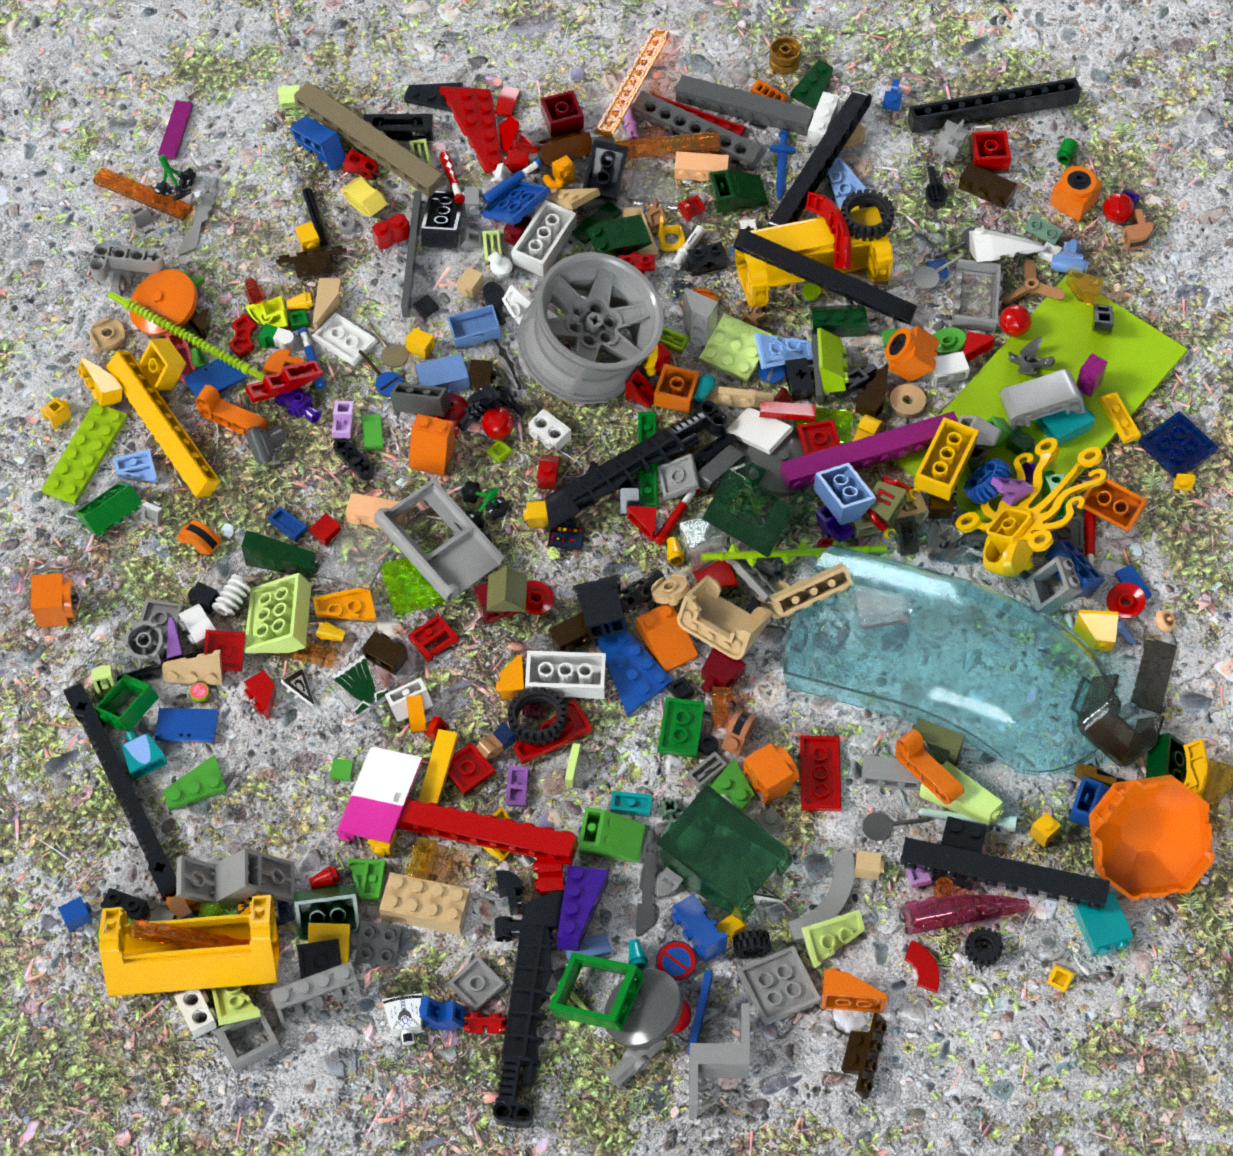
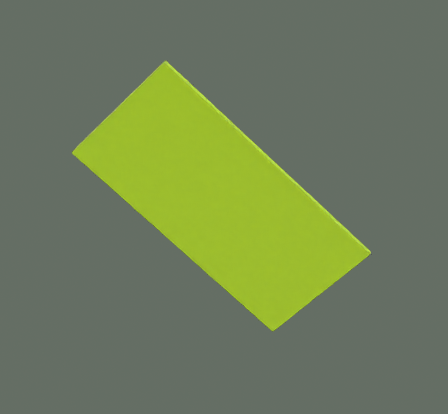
M1069 274L1056 286V288L1064 290L1065 298L1059 301L1046 297L1032 312V322L1029 330L1022 336L1010 337L940 414L943 415L954 411L958 420L961 415L978 416L985 421L995 416L1004 418L1009 425L1000 399V392L1004 387L1014 386L1049 375L1060 369L1070 370L1077 383L1080 368L1091 353L1106 360L1108 364L1101 385L1092 397L1083 394L1084 406L1093 413L1095 418L1093 428L1059 446L1058 457L1042 470V485L1046 471L1053 470L1055 474L1062 473L1066 476L1076 465L1080 452L1090 447H1099L1102 452L1117 434L1099 402L1101 396L1117 391L1132 417L1188 351L1183 345ZM1094 304L1113 306L1114 324L1111 333L1092 331ZM1041 336L1042 342L1040 348L1036 351V358L1042 359L1053 356L1055 359L1054 365L1035 369L1034 371L1038 372L1037 375L1019 373L1018 369L1020 366L1010 362L1008 359L1009 351L1012 354L1021 356L1020 351L1028 343ZM1034 420L1029 421L1030 426L1026 427L1025 424L1021 428V434L1015 436L1012 434L1001 445L990 449L986 462L994 458H1000L1009 466L1012 473L1011 479H1018L1013 463L1020 454H1033V464L1037 466L1040 457L1035 453V446L1047 437ZM1047 446V447L1044 448L1043 450H1047V449H1049L1051 446ZM928 449L900 458L896 466L915 478ZM1027 459L1022 461L1020 464H1024L1027 461ZM966 464L957 483V495L954 496V501H957V506L966 513L976 512L982 523H989L992 519L984 515L980 507L981 504H975L964 493L965 481L972 474L968 464ZM1082 467L1079 470L1077 475L1069 483V488L1076 482V480L1083 474V472L1087 468ZM1041 490L1037 499L1029 508L1035 507L1043 500ZM1002 495L990 501L989 506L993 511H997ZM1022 498L1013 506H1018L1024 500V498Z

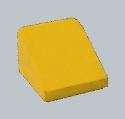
M1056 963L1047 984L1066 992L1075 971Z

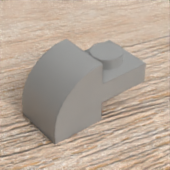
M110 268L109 279L112 282V291L122 296L123 290L126 289V283H132L130 271Z

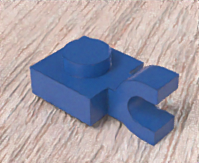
M893 79L891 91H885L882 109L899 111L902 100V93H898L900 80Z

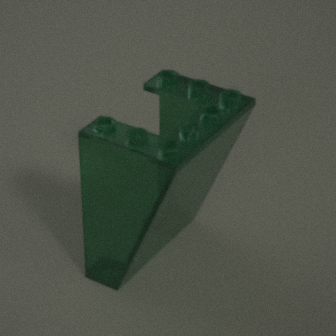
M749 461L728 469L702 519L768 558L806 516L815 498L800 489L797 490L791 503L773 496L758 487L767 470ZM753 468L759 472L757 479H751L749 476V471ZM799 497L806 498L805 500L797 503V499Z
M708 785L698 791L695 799L684 808L683 813L671 823L670 828L659 837L656 843L664 868L668 867L682 877L683 881L680 884L743 922L756 908L753 898L754 894L776 869L777 875L781 877L793 863L791 852L787 847Z

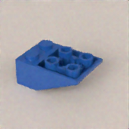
M1083 776L1068 821L1090 828L1089 814L1110 787Z

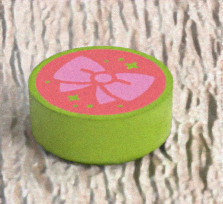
M196 682L189 689L191 699L197 703L206 701L210 694L208 686L203 682Z

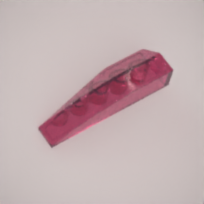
M956 895L940 898L932 896L924 901L912 900L903 905L902 915L907 933L910 935L1027 912L1030 902L1026 899L996 895Z

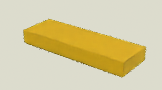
M1117 391L1101 396L1099 402L1123 444L1140 439L1141 433Z

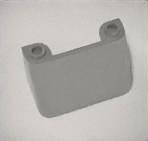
M1060 369L1055 373L1014 386H1006L1000 392V399L1007 420L1014 432L1013 436L1021 434V428L1025 424L1026 427L1030 426L1029 421L1064 410L1066 414H1069L1070 411H1075L1076 414L1085 413L1083 398L1071 371L1066 369Z

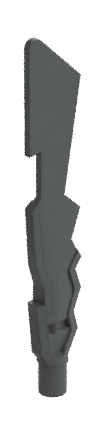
M654 830L647 831V840L643 850L642 860H644V865L641 870L639 889L642 890V904L638 903L636 936L642 935L655 924L651 890L656 885L655 875L658 872L657 864L659 860L656 856L658 848L655 844Z

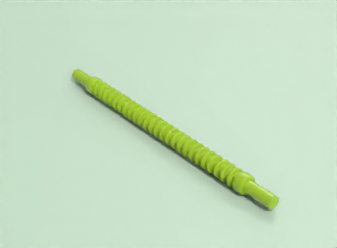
M113 291L108 293L109 298L120 303L126 310L130 309V312H134L136 315L139 314V317L143 316L144 319H148V322L152 321V324L157 323L158 327L161 326V329H165L167 332L170 331V334L179 335L180 339L188 340L189 344L197 345L198 349L206 350V353L210 352L211 356L215 355V358L219 357L220 361L228 362L229 366L237 367V370H241L245 375L250 374L261 381L266 376L252 368L251 364L244 363L243 360L239 361V358L235 359L234 355L226 354L225 350L217 349V346L213 347L212 343L208 344V341L204 342L203 338L195 337L194 333L186 332V329H182L181 326L177 327V324L173 325V322H168V319L164 320L163 316L155 315V312H151L150 309L146 310V307L142 308L141 304L133 303V300L130 298L125 299Z

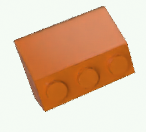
M1106 478L1102 485L1086 490L1083 495L1085 499L1083 509L1127 533L1138 522L1148 505L1147 499Z

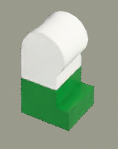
M265 323L258 337L260 347L267 349L268 345H271L281 350H293L295 348V340L291 331Z

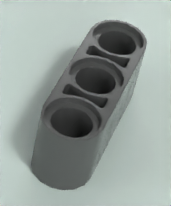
M733 445L727 446L697 473L699 483L709 492L714 490L744 463L746 456Z

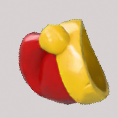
M658 342L652 353L641 365V368L646 370L647 376L660 375L663 365H670V351L664 344Z

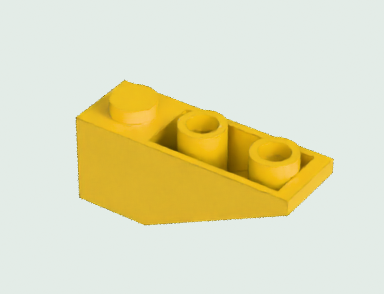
M80 358L78 374L85 381L86 387L92 392L94 400H97L100 406L121 403L123 388L116 377L87 359Z

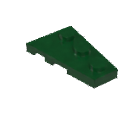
M818 60L790 92V97L816 110L822 93L826 91L830 82L833 67Z

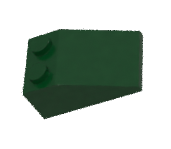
M641 214L602 221L587 229L595 252L612 255L619 258V255H629L631 252H636L652 244Z

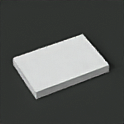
M337 312L312 335L313 340L353 366L363 358L359 350H362L366 355L377 343L375 337Z
M748 406L726 429V433L734 434L739 441L770 455L793 431L792 426L775 418L759 417L760 411Z

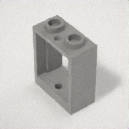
M1055 557L1026 579L1036 610L1040 613L1051 615L1083 592L1074 563L1071 558ZM1059 571L1064 588L1051 596L1046 580Z
M260 1007L258 1009L260 1010L261 1017L226 1024L214 1031L235 1073L280 1050L278 1042L281 1041V1038L276 1029L272 1031L269 1026L272 1021L268 1013H263ZM260 1019L271 1041L237 1058L227 1036Z

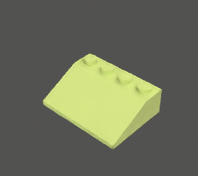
M300 573L251 588L244 644L245 653H291L306 648L312 585Z

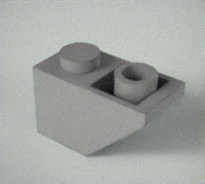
M961 415L958 423L979 430L976 445L995 446L1002 432L1001 429L978 416Z

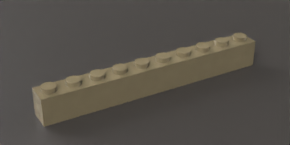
M307 81L294 94L296 106L331 130H335L342 138L421 191L427 197H430L443 184L442 173L437 168L431 167L424 159H419L411 150H406L398 141L389 138L385 132L379 131L370 122L364 121L356 112H351L343 103H338L330 94H325L317 85H312Z

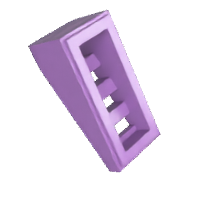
M173 617L168 619V660L184 655L176 621Z

